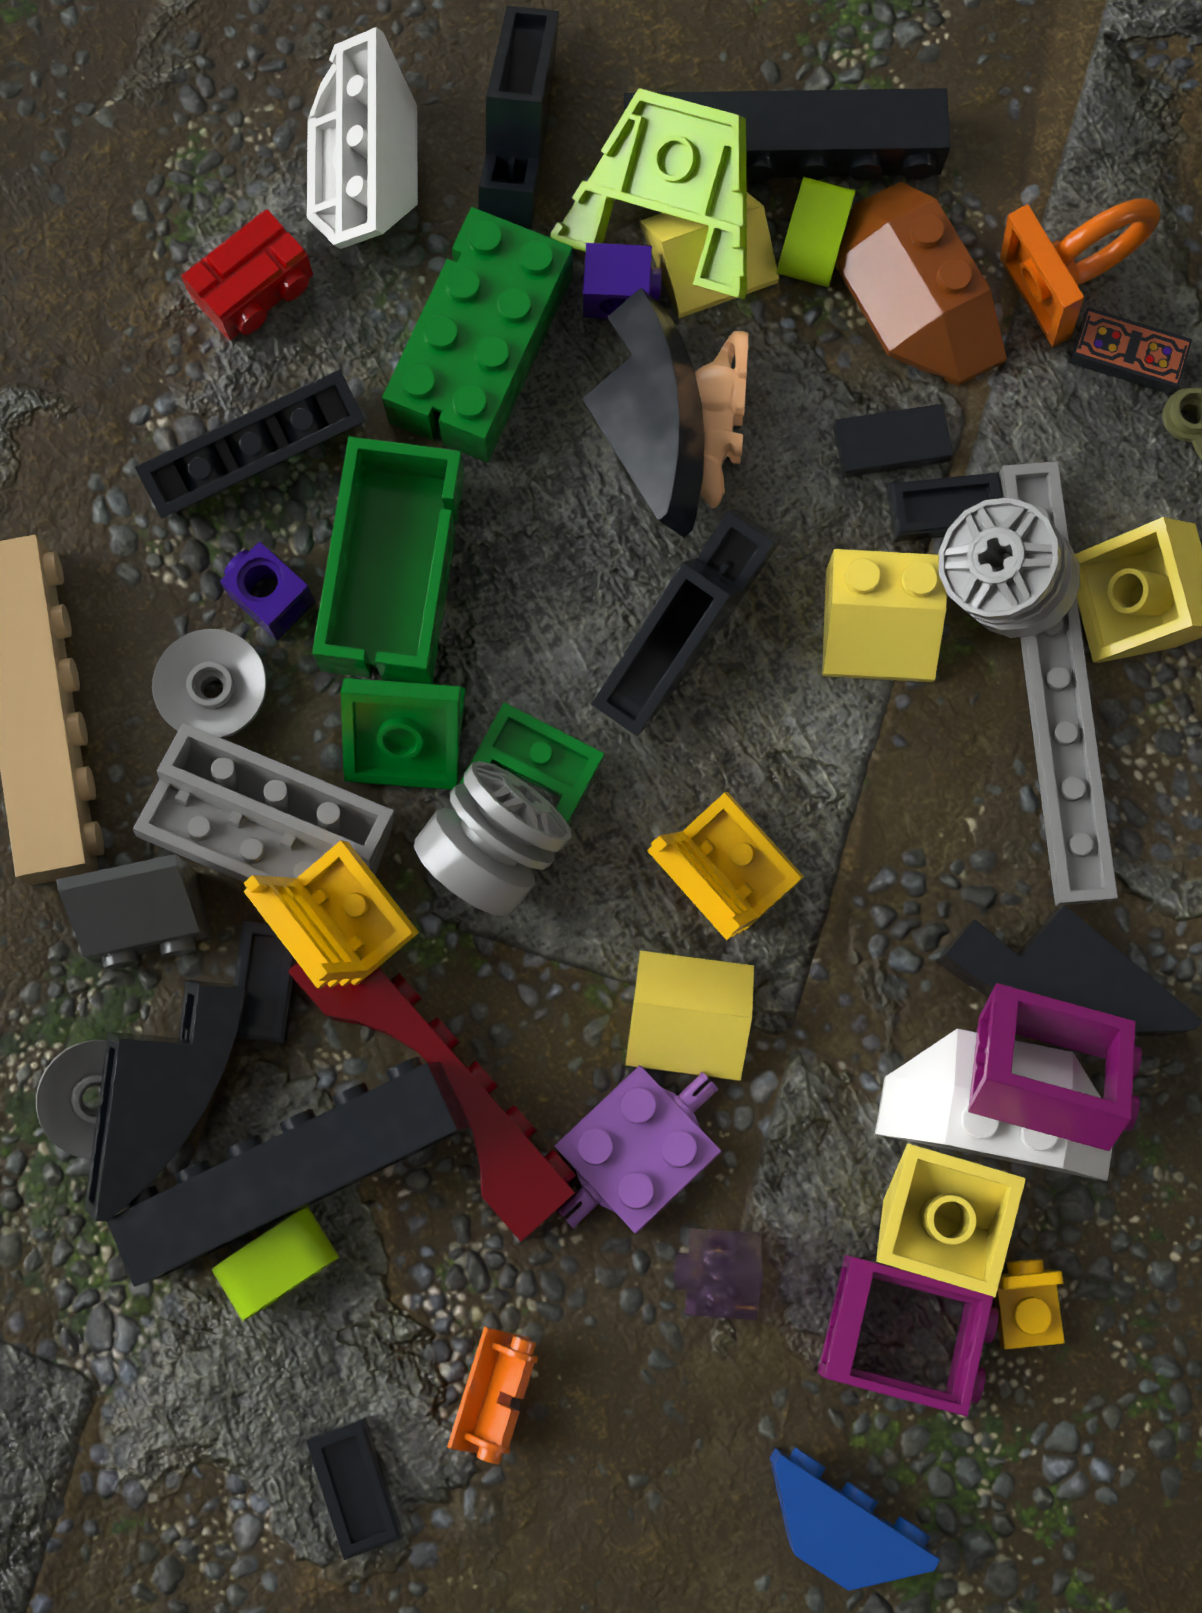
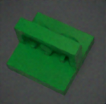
M344 678L341 689L344 782L453 790L458 785L460 736L465 710V688L461 686Z

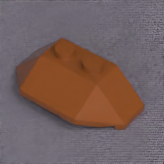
M898 182L855 203L835 267L887 356L924 372L945 377V381L956 386L1005 363L1007 357L991 289L937 199L903 182Z

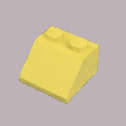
M1162 517L1075 554L1080 564V588L1076 595L1093 663L1171 649L1202 638V545L1195 523Z
M846 549L833 550L826 568L822 676L915 682L935 681L947 605V592L939 576V555Z

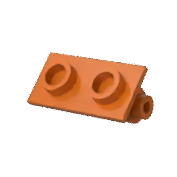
M484 1327L447 1445L448 1448L476 1453L477 1458L493 1464H500L502 1455L510 1453V1442L520 1411L511 1408L510 1404L512 1397L524 1399L534 1363L538 1361V1356L533 1354L536 1342L531 1341L527 1336Z

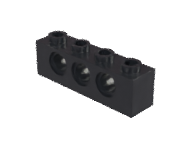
M341 369L143 462L135 466V469L160 518L164 519L364 424L365 419Z

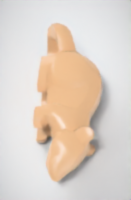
M734 331L728 337L714 361L695 371L702 402L705 437L703 479L700 496L711 508H716L720 504L725 493L722 464L725 458L728 456L733 464H740L743 434L733 432L734 426L742 427L745 412L748 332ZM735 358V368L732 369V362Z

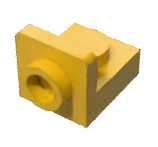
M1043 1259L1007 1262L1008 1273L1001 1274L997 1294L994 1297L995 1307L999 1311L997 1325L1000 1348L1014 1349L1065 1343L1057 1284H1063L1062 1271L1044 1269Z

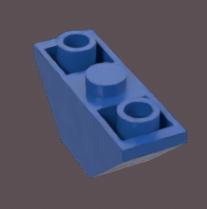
M775 1447L769 1458L789 1546L795 1556L848 1591L935 1570L940 1559L926 1547L931 1538L930 1535L900 1515L894 1525L873 1512L878 1501L847 1481L842 1490L838 1489L821 1477L826 1467L799 1448L795 1447L789 1456Z

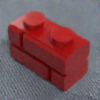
M265 209L183 273L181 278L192 300L212 320L223 335L231 341L239 333L248 335L256 331L265 322L267 311L282 299L292 301L299 297L306 290L309 278L313 276V272L305 250L289 232L285 231L284 227L270 211Z

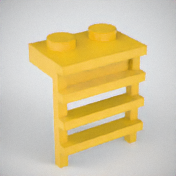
M724 792L683 831L659 835L650 843L652 846L647 850L726 940L734 937L737 933L740 934L743 930H747L804 878L802 873L729 792Z
M340 840L297 878L252 875L244 882L247 887L244 893L317 989L322 988L326 984L329 987H335L338 983L341 986H346L350 982L353 985H358L419 933L348 841Z

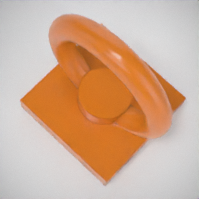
M1140 198L1120 203L1089 219L1061 241L1056 240L1052 243L1028 204L1008 214L1000 261L1052 348L1072 338L1084 300L1078 285L1094 279L1123 261L1154 232L1161 215L1160 208L1156 202L1147 198ZM1131 224L1107 246L1075 263L1074 259L1088 247L1108 234Z

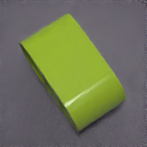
M803 177L780 256L777 274L829 288L856 190Z
M306 1207L259 1236L211 1270L243 1322L334 1263L340 1257L310 1208Z

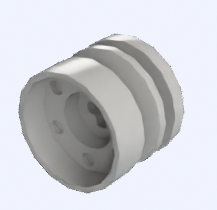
M1013 498L984 500L965 510L947 529L939 549V576L948 596L989 631L1009 638L1035 636L1054 627L1072 608L1080 588V564L1071 544L1052 522L1032 504ZM1009 553L1011 556L1004 559V569L997 571L995 568L1002 564L1001 556Z
M477 761L472 763L465 772L464 783L456 785L450 792V802L455 810L449 808L437 810L416 837L414 849L423 865L452 893L489 914L507 917L516 910L535 885V874L531 868L544 870L549 867L554 861V852L563 849L572 838L571 828L555 807L530 785L494 764Z

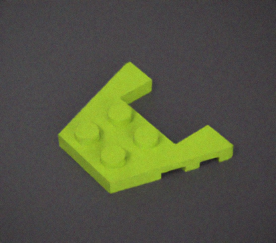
M638 88L601 149L604 155L588 181H582L572 197L575 200L573 206L563 222L556 223L551 231L550 238L586 252V243H603L615 200L708 226L709 230L693 284L745 299L747 294L746 118Z

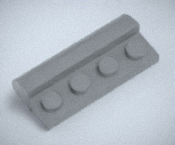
M183 722L157 769L159 781L135 823L133 831L135 836L242 882H245L252 875L297 878L340 840L348 841L375 875L391 834L394 810Z

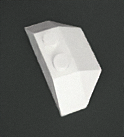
M377 27L334 45L329 59L333 64L320 84L308 118L307 218L333 245L340 249L384 234L418 205L417 104L384 33Z
M956 1029L884 1078L875 1130L876 1135L1102 1181L1108 1180L1112 1148L1110 1151L968 1112L976 1032ZM1015 1040L1012 1074L1101 1098L1073 1052Z

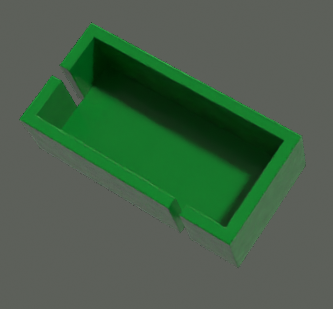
M471 207L452 247L453 261L450 259L446 260L386 387L382 400L389 424L432 441L437 434L434 411L440 413L438 421L443 445L488 463L573 278V246Z
M348 436L312 655L321 672L371 678L372 668H378L382 680L421 684L433 683L456 535L454 521L458 522L465 477L461 451Z

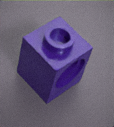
M586 243L583 317L609 319L608 316L640 288H643L656 301H660L661 268L651 267L652 246Z
M260 541L250 551L243 550L236 554L226 566L225 576L220 580L228 596L276 641L316 602L309 586ZM263 579L278 581L276 589L269 596L258 598L251 595L253 587Z

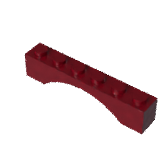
M298 963L288 970L289 974L320 1010L333 1021L362 1025L389 1035L416 1051L427 1062L442 1063L473 1133L480 1164L481 1196L520 1242L575 1194L574 1190L568 1185L576 1177L574 1172L553 1149L546 1156H543L533 1145L529 1138L537 1130L515 1105L505 1112L490 1094L499 1086L476 1060L466 1068L452 1051L460 1043L458 1039L437 1016L430 1023L426 1022L413 1007L422 998L400 973L390 980L378 967L358 985H353L350 982L346 986H341L338 983L335 987H329L326 984L322 988L317 989Z

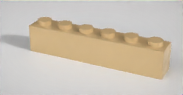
M36 534L0 541V772L15 877L31 886L98 871L97 856L104 854L102 831L97 821H91L89 801L96 799L95 781L90 767H83L80 746L87 745L88 743L87 728L82 713L80 711L75 712L72 692L79 691L80 689L79 675L73 658H67L64 638H69L72 635L71 622L66 606L64 604L59 605L56 585L64 583L63 569L57 552H51Z

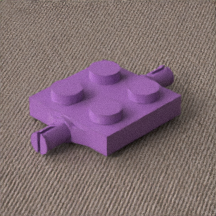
M639 1065L555 1145L556 1149L575 1168L579 1181L583 1186L560 1209H557L559 1214L565 1219L582 1203L566 1219L573 1229L600 1204L602 1207L615 1212L637 1235L721 1154V1150L700 1129L697 1119L693 1114L718 1091V1088L711 1081L694 1096L709 1081V1078L703 1072L676 1096L675 1093L660 1087Z

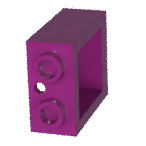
M996 983L978 1018L968 1112L1110 1151L1123 1130L1131 1131L1139 1113V1096L1132 1094L1133 1081L1138 1074L1142 1059L1141 1048L1134 1046L1136 1021ZM1015 1034L1106 1059L1104 1097L1099 1098L1012 1074Z
M844 1255L817 1373L825 1379L968 1417L970 1403L978 1404L982 1397L986 1371L985 1368L979 1367L983 1343L990 1344L995 1336L999 1317L998 1308L992 1307L993 1296L916 1273ZM872 1278L965 1302L945 1391L852 1366Z

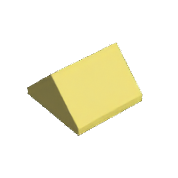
M747 192V294L777 284L779 275L777 274L764 205ZM665 213L640 221V228L648 246H652L651 254L656 266L661 268V278L678 318L737 298L693 284L709 230L708 226Z
M640 951L625 1066L638 1067L640 1065L644 1069L697 1076L703 1072L707 1077L741 1081L752 1022L754 965Z
M907 1144L883 1200L876 1262L996 1297L1026 1178Z

